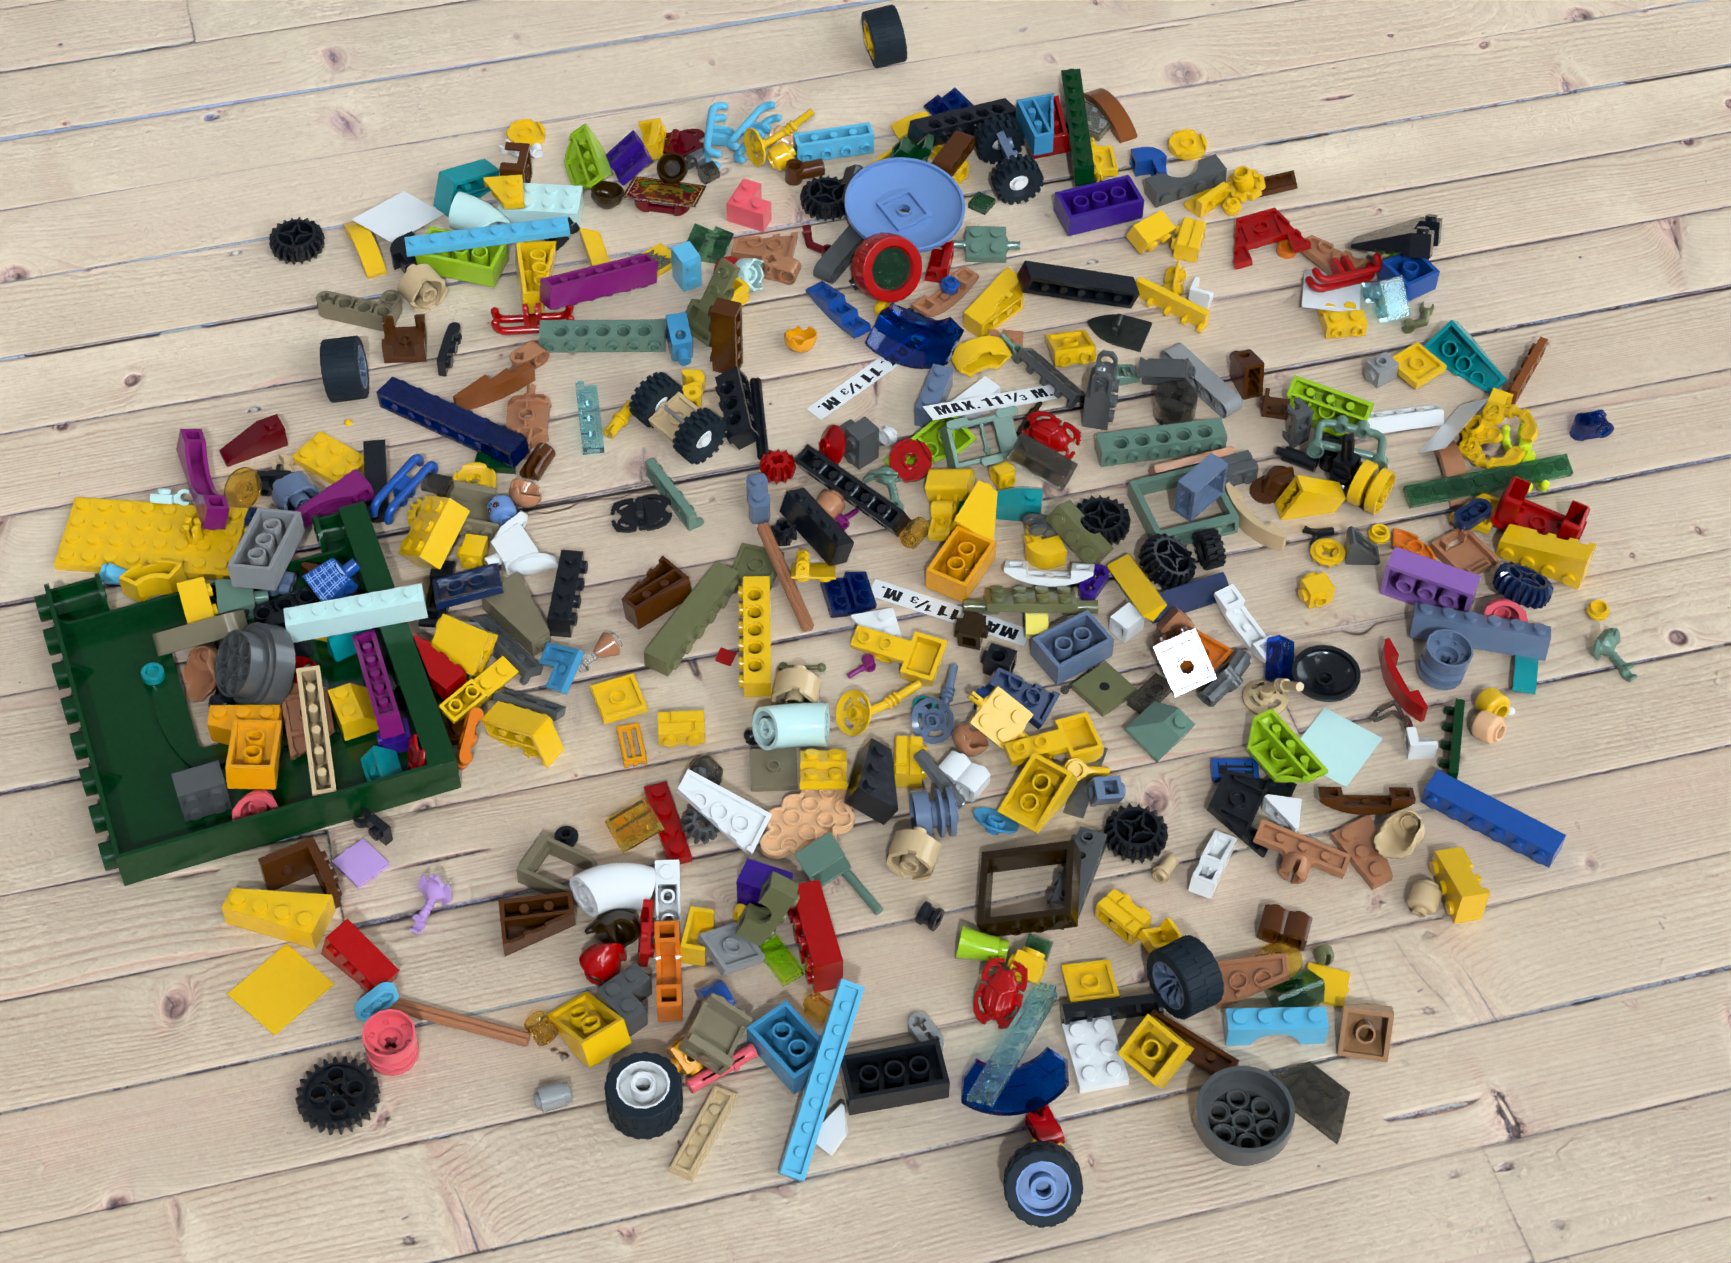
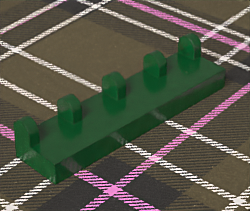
M1456 699L1454 707L1445 706L1443 713L1452 716L1451 723L1444 722L1442 724V730L1450 732V741L1444 740L1440 742V748L1449 751L1448 760L1440 759L1438 766L1447 769L1446 774L1457 779L1459 773L1465 700Z

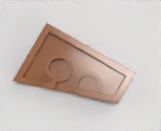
M792 232L791 236L773 234L771 238H761L760 236L735 238L731 256L737 259L757 258L762 260L764 254L771 252L793 258L798 240V232Z
M1314 235L1305 238L1311 242V249L1301 252L1329 275H1334L1330 268L1331 258H1337L1340 262V258L1347 255L1355 269L1364 268L1369 260L1363 257L1361 260L1353 257L1352 253L1347 250L1344 252L1334 248V244Z
M1366 815L1332 832L1330 839L1340 851L1352 855L1349 861L1368 886L1374 890L1391 881L1393 873L1387 858H1382L1378 854L1379 851L1375 850L1374 837L1377 831L1371 815Z
M1287 953L1217 961L1224 981V994L1222 1000L1215 1006L1219 1010L1290 980Z

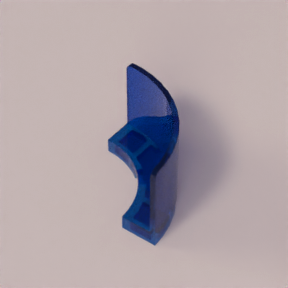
M894 303L880 311L865 344L873 352L895 364L915 369H931L933 364L944 366L950 362L964 330L951 317L942 320H927V322L917 321V317L906 313Z
M1046 1047L1034 1059L1016 1068L1008 1069L1007 1066H995L976 1058L962 1077L961 1103L978 1112L997 1116L1021 1115L1038 1110L1054 1101L1069 1086L1068 1060L1049 1047Z

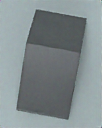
M1353 526L1348 527L1344 543L1346 552L1345 564H1380L1378 546Z

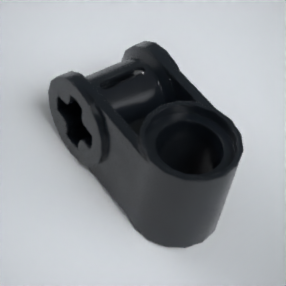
M1324 432L1322 440L1342 445L1343 435L1338 437ZM1324 450L1323 456L1319 459L1320 469L1325 472H1331L1333 459L1339 453Z

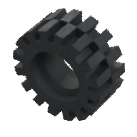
M1210 528L1196 532L1194 534V547H1196L1195 554L1198 555L1197 560L1200 561V566H1203V569L1206 571L1224 566L1226 563L1224 552L1226 550L1223 548L1224 542L1221 541L1222 537L1220 534L1218 535V530Z

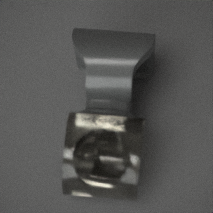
M703 148L686 155L688 169L696 167L699 179L703 184L707 185L720 178V171L713 161L706 162Z

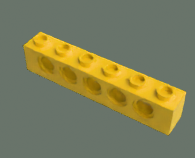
M744 576L743 586H738L739 599H743V603H739V617L743 616V621H739V634H743V638H739V652H743V656H739V670H743L744 673L739 674V688H744V697H772L770 576Z

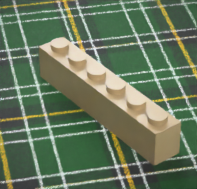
M320 665L296 668L313 798L337 791Z

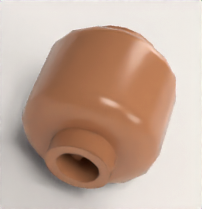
M825 490L816 499L818 504L834 521H836V516L845 509L844 497L835 490Z

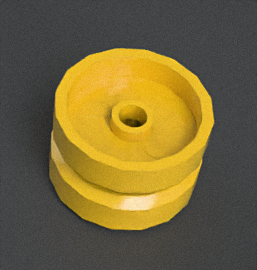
M1365 460L1351 482L1346 498L1347 503L1356 507L1364 504V511L1377 515L1392 491L1396 472L1388 468H1383L1379 471L1377 463Z

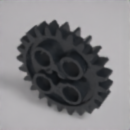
M344 1056L342 1062H338L337 1058L334 1057L333 1062L330 1064L324 1059L323 1067L314 1064V1073L306 1071L307 1079H300L301 1087L296 1088L298 1097L295 1099L299 1114H302L304 1123L309 1121L311 1129L317 1126L319 1133H322L325 1128H328L329 1135H332L334 1130L338 1129L340 1135H342L344 1128H348L350 1132H353L354 1124L363 1127L361 1120L366 1119L370 1121L369 1112L377 1111L375 1104L380 1103L378 1095L380 1094L377 1077H374L372 1069L367 1070L366 1063L358 1066L356 1058L351 1063H348L347 1056ZM342 1078L339 1081H333L334 1079ZM356 1091H361L359 1094L352 1095ZM320 1096H324V1098H322V1099H320V1100H315L316 1098H318V1097H320ZM337 1110H343L340 1113H335Z

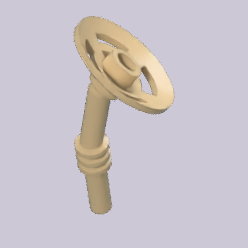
M1277 678L1275 681L1257 679L1247 684L1244 688L1242 695L1243 703L1249 711L1258 715L1269 710L1268 705L1277 700L1280 702V705L1273 709L1277 714H1280L1288 705L1287 692L1302 691L1304 684L1302 682H1293L1286 678ZM1264 683V685H1261L1256 689H1251L1253 686L1257 684ZM1252 696L1253 700L1260 706L1258 707L1253 704L1249 697Z

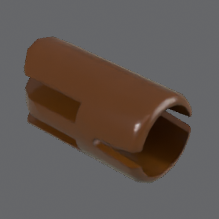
M538 443L520 470V476L525 479L540 481L556 455L555 450L546 443L540 449L542 443Z

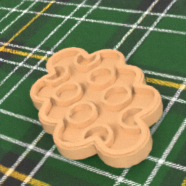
M801 790L800 794L786 796L782 801L781 807H775L768 811L772 816L765 828L767 832H765L760 840L762 854L773 860L782 859L789 854L797 859L794 855L796 852L826 833L830 832L834 839L837 840V834L849 832L854 826L855 817L852 811L853 807L844 803L847 790Z

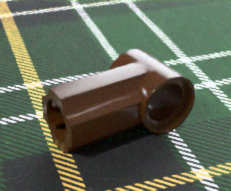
M790 159L786 163L785 182L792 186L800 185L803 179L825 175L822 159L805 162L798 159Z

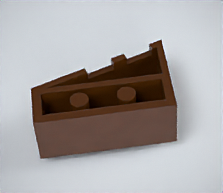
M662 556L659 559V564L654 569L650 568L648 570L647 577L642 582H637L622 598L625 618L639 630L682 604L692 592L689 577Z
M572 891L498 900L505 956L576 925Z

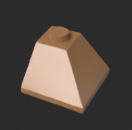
M1370 1003L1344 1005L1337 1055L1388 1062L1394 1020L1392 1006Z

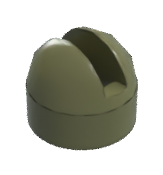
M1321 945L1313 950L1314 958L1318 964L1323 966L1330 965L1333 962L1334 952L1332 946Z

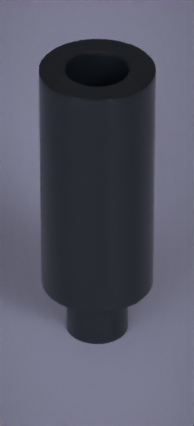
M1278 446L1275 453L1282 457V461L1311 472H1315L1320 459L1311 458L1307 453L1286 446L1285 449Z

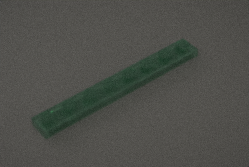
M1567 454L1522 462L1516 465H1507L1406 485L1403 488L1408 507L1411 509L1480 495L1481 493L1504 490L1508 487L1511 478L1514 476L1535 484L1543 480L1550 481L1570 477L1574 472Z

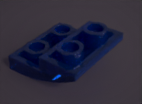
M953 88L943 97L935 96L923 107L931 115L973 106V104L960 91Z
M845 572L843 578L820 583L830 618L864 613L875 609L877 606L866 572Z

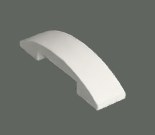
M1006 560L1004 572L1009 576L1022 582L1039 586H1066L1079 583L1092 577L1095 569V564L1072 563L1071 571L1029 570L1028 561Z
M1231 584L1215 592V600L1238 639L1256 658L1263 663L1268 662L1270 659V642H1277L1272 635L1266 636L1245 608V599L1236 587Z

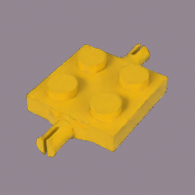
M1093 137L1090 138L1096 182L1104 181L1103 177L1118 176L1113 146L1096 145L1095 139Z
M995 686L992 692L985 698L979 696L974 690L970 692L971 695L967 696L968 699L977 705L975 714L968 723L1003 751L1004 743L1030 737L1024 730L1034 714L999 686Z

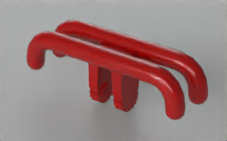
M1375 253L1373 255L1374 264L1368 262L1366 267L1355 269L1347 255L1342 256L1340 262L1337 258H1331L1330 268L1334 275H1323L1319 268L1315 267L1312 269L1313 276L1324 284H1317L1311 276H1307L1305 282L1310 289L1316 292H1327L1369 282L1375 277V273L1380 271L1382 258L1378 253Z
M536 303L535 313L529 314L527 304H522L523 314L502 315L499 313L498 308H491L493 318L491 321L492 329L501 335L539 333L540 320H574L572 315L573 305L565 306V310L562 312L541 313V305ZM499 322H500V323H522V322H524V326L503 327V326H500Z

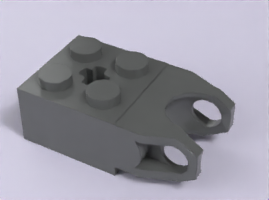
M1102 350L1097 356L1096 366L1091 369L1085 395L1082 427L1107 431L1109 422L1113 423L1115 410H1112V408L1117 406L1118 395H1115V393H1118L1120 380H1116L1118 357L1113 351ZM1105 356L1110 357L1113 363L1102 362L1101 358Z

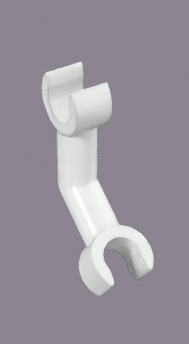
M499 144L501 153H510L519 157L520 151H507L505 146ZM533 144L530 148L531 156L541 158L543 156L541 144Z

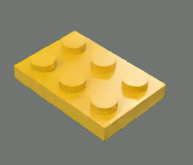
M322 431L316 433L291 456L295 464L331 485L354 469H357L360 473L364 470L363 454Z

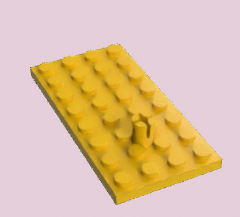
M75 497L54 561L55 570L100 573L103 564L113 563L129 570L141 563L142 566L156 563V560H168L183 564L186 578L204 577L207 580L229 579L230 575L227 565L244 535L243 528L246 527L244 519L248 508L229 507L225 530H209L202 528L196 507L193 504L183 506L177 503L163 504L146 501Z

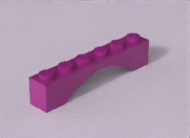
M180 429L176 451L202 528L225 530L229 506L225 495L219 494L212 482L208 465L206 440L202 429Z
M354 469L294 511L301 512L305 530L312 524V515H317V518L338 512L337 507L356 503L362 499L366 504L375 497L371 484L357 469Z

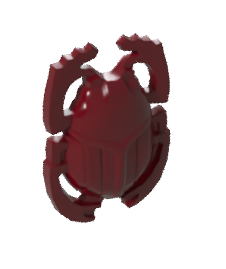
M673 129L672 132L666 134L667 139L665 140L663 154L678 153L686 157V155L704 147V143H701L699 140L705 136V133L700 129H685L682 131Z

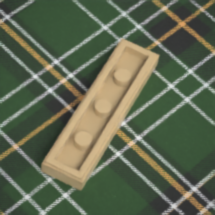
M714 1085L669 1167L670 1173L693 1182L738 1099L736 1093Z

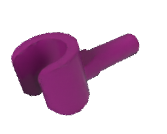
M855 508L846 515L838 514L836 516V523L843 530H846L850 525L848 520L858 514L859 510Z
M867 654L861 659L863 664L849 672L847 677L850 679L863 671L873 672L876 668L873 655Z

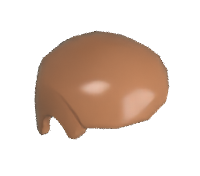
M513 479L509 488V497L512 498L517 506L523 508L535 507L541 501L542 493L538 494L539 487L523 479Z
M969 723L959 724L955 727L953 742L961 753L968 757H975L988 748L989 744L986 736L978 730H971L969 728L971 724Z

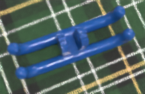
M412 455L374 497L370 505V516L373 518L378 516L380 504L393 490L394 499L388 505L384 515L385 524L391 525L395 511L399 506L404 507L407 504V497L413 498L415 488L430 471L433 474L438 472L437 463L430 461L424 465L422 455ZM415 465L423 466L413 478L406 476Z

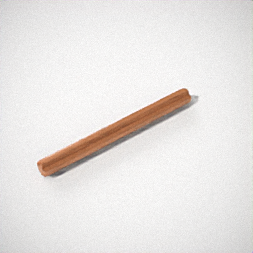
M767 522L758 524L757 531L800 627L804 632L811 631L814 623L794 579H791V572Z
M398 998L388 1008L400 1010L415 1018L526 1047L530 1041L529 1032L403 998Z

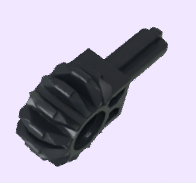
M1352 433L1342 436L1341 451L1333 459V467L1329 478L1330 481L1340 482L1344 491L1349 490L1355 474L1362 465L1361 456L1354 453L1355 438Z

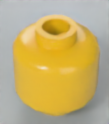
M780 142L768 150V156L766 157L773 170L783 171L786 169L787 161L795 159L794 156L797 154L791 144L787 146L785 142Z
M1489 687L1478 693L1475 707L1478 712L1487 710L1505 718L1509 713L1510 701L1497 688Z

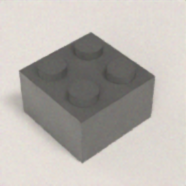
M219 760L171 774L185 822L196 821L202 817L220 814L232 809Z

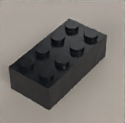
M939 1039L843 1056L839 1074L849 1116L949 1098L950 1081Z

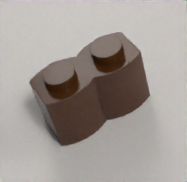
M1267 904L1264 907L1257 938L1268 943L1281 944L1290 949L1304 951L1313 918L1302 911H1288L1280 905Z

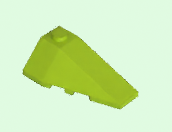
M957 416L932 420L910 438L921 441L928 446L932 454V464L946 459L939 428L946 426V423L950 420L959 419ZM967 427L952 431L957 454L963 452L977 440ZM888 456L885 460H883V462H884L888 467H889V456ZM907 456L905 463L911 466L914 465L916 458Z

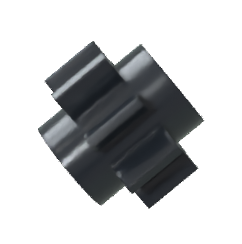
M788 519L777 520L775 526L770 527L779 546H790L792 540H797L796 524L792 525Z

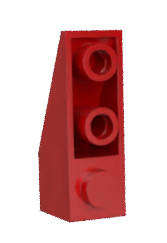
M416 634L413 636L432 691L443 700H446L466 684L464 668L459 664L455 665L445 653L438 652L428 640L421 639Z

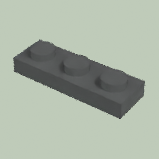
M506 687L495 691L493 701L511 703L520 708H527L540 714H547L553 721L563 717L566 711V706Z

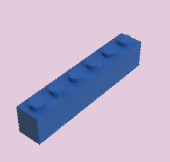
M1438 769L1423 792L1421 802L1429 808L1435 809L1447 815L1450 819L1456 820L1470 829L1490 837L1493 841L1511 848L1516 853L1523 854L1538 864L1550 868L1562 849L1566 837L1565 834Z

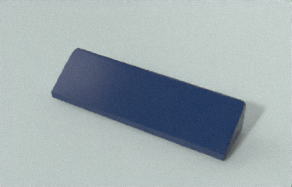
M1224 572L1159 592L1167 606L1151 623L1159 622L1174 605L1182 612L1187 613L1217 603L1214 593L1229 586Z

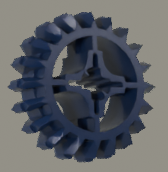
M1513 562L1501 564L1497 568L1492 581L1494 588L1498 590L1499 594L1504 595V598L1526 608L1531 607L1533 609L1546 606L1552 597L1554 589L1552 583L1548 581L1547 577L1542 576L1540 572Z

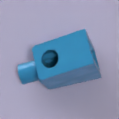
M686 312L666 315V340L672 361H678L681 366L689 365L691 358H693V341Z

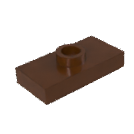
M1294 170L1264 177L1266 188L1261 190L1262 195L1260 197L1298 189Z

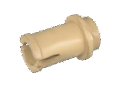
M1168 853L1159 866L1153 868V879L1158 883L1167 882L1170 879V874L1179 864V859L1174 854Z

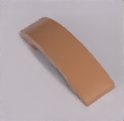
M963 265L950 275L960 282V288H958L955 294H945L940 288L930 297L922 296L911 305V308L927 318L940 315L966 295L978 280L979 274Z
M1452 440L1446 448L1435 450L1434 454L1436 460L1440 461L1446 481V496L1450 508H1461L1467 502L1472 501L1471 489L1462 453L1456 442Z

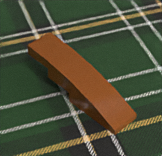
M527 362L513 372L506 368L491 379L487 375L482 376L453 396L455 411L460 413L479 408L519 391L535 381L534 365Z

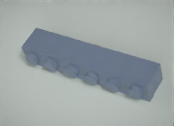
M1415 603L1409 633L1410 638L1427 640L1429 635L1436 630H1455L1469 639L1473 649L1513 656L1515 654L1538 658L1541 661L1546 660L1551 641V626H1546L1542 623H1528L1519 619L1511 620L1500 618L1496 615L1477 614L1473 611L1464 612L1450 607L1441 608L1426 603Z

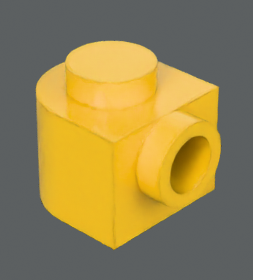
M1003 461L989 467L990 480L997 490L1012 487L1016 483V478L1014 477L1016 475L1015 468L1008 461Z

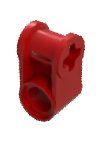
M1039 1099L1031 1101L1027 1105L1025 1124L1032 1138L1037 1141H1052L1055 1144L1060 1142L1064 1144L1063 1131L1056 1122L1048 1104Z

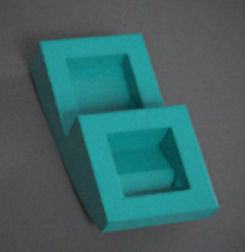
M1515 654L1512 691L1535 695L1538 658Z

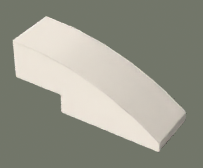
M1216 830L1214 831L1192 875L1188 891L1208 899L1212 898L1238 838Z

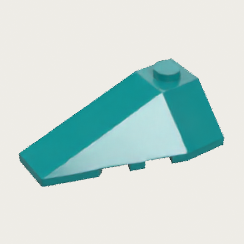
M1451 319L1424 345L1427 350L1447 365L1446 370L1490 394L1493 388L1499 389L1507 381L1502 372L1458 321Z

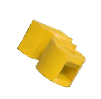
M681 369L683 395L700 408L702 406L703 392L706 389L705 375L702 369Z

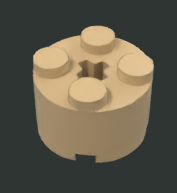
M412 264L408 266L406 273L397 286L400 294L418 312L430 311L429 307L434 304L438 306L447 294L446 282L428 264Z
M800 664L794 665L793 668L778 671L772 691L771 703L772 705L817 703L822 681L815 674L808 671L804 665Z
M914 827L913 830H898L893 838L886 863L888 868L900 877H904V874L912 876L911 880L924 881L931 877L942 846L933 837L929 836L922 827Z

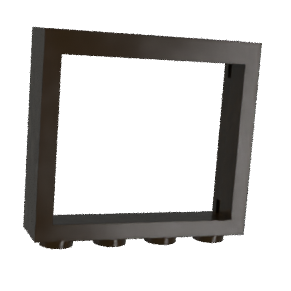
M1075 840L982 852L977 927L980 932L994 936H1017L1023 933H1042L1047 930H1064V928L1078 927L1081 852ZM1066 863L1064 908L990 917L994 872Z

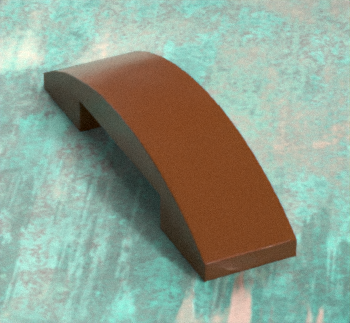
M1099 88L1084 93L1086 101L1095 104L1110 123L1111 132L1119 143L1137 138V132L1130 117L1120 102L1109 91Z

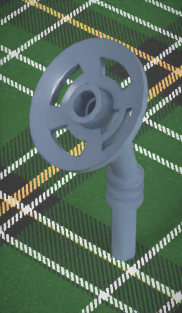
M956 664L949 665L940 699L925 698L919 701L912 710V728L916 735L921 736L923 741L927 743H941L948 739L953 732L955 721L949 703L953 701L955 692L954 683L958 670ZM929 703H935L939 706L938 708H931L928 710V708L925 705ZM919 713L922 714L921 722L924 727L923 729L919 724ZM941 730L943 733L939 737L929 735L930 731Z

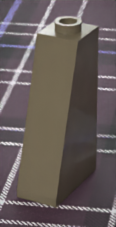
M516 572L502 581L503 593L482 598V606L486 613L534 657L544 651L547 642L551 643L550 630L522 578Z

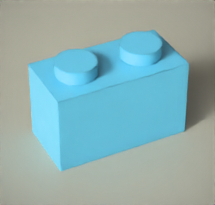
M687 241L671 247L672 276L682 291L686 292L702 286L701 256L691 242Z

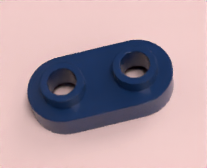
M1483 498L1472 500L1455 511L1453 524L1461 530L1472 529L1490 517L1492 511L1491 503Z

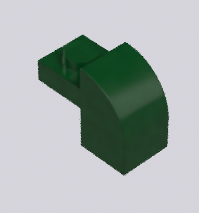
M928 133L916 144L903 136L893 146L890 158L906 157L927 162L928 157L934 150L933 142L935 137Z

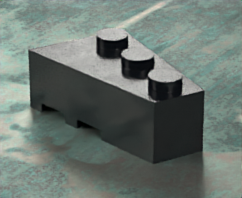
M871 738L857 753L844 803L883 825L898 811L892 750Z

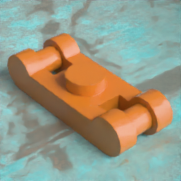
M477 707L471 709L464 719L455 755L458 770H464L473 759L470 748L476 744L478 734H475L476 725L484 716L483 711Z

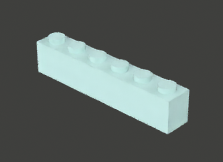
M421 583L283 609L286 630L290 634L293 643L428 618Z

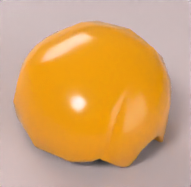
M798 325L793 330H787L784 334L785 345L797 353L810 351L817 339V331L810 326L806 330H802Z

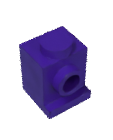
M407 718L402 719L405 733L383 740L380 733L376 734L379 747L395 750L397 753L408 750V742L411 735Z

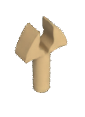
M278 453L279 460L284 463V470L296 472L290 467L294 464L293 457ZM271 458L272 470H276L277 464L282 463H277Z

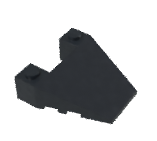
M1428 214L1425 217L1357 236L1352 242L1351 248L1372 252L1385 250V254L1391 255L1393 252L1403 253L1404 257L1430 259L1433 254V246H1438L1441 242L1443 218H1437V215Z

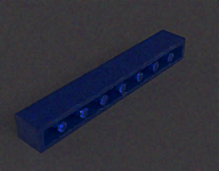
M392 376L376 392L381 408L472 450L488 455L492 459L511 468H515L529 453L527 437L523 434L509 430L503 425H498L488 418L476 415L470 410H465L454 403L441 399L437 395H432L421 388L410 385L404 380H399Z

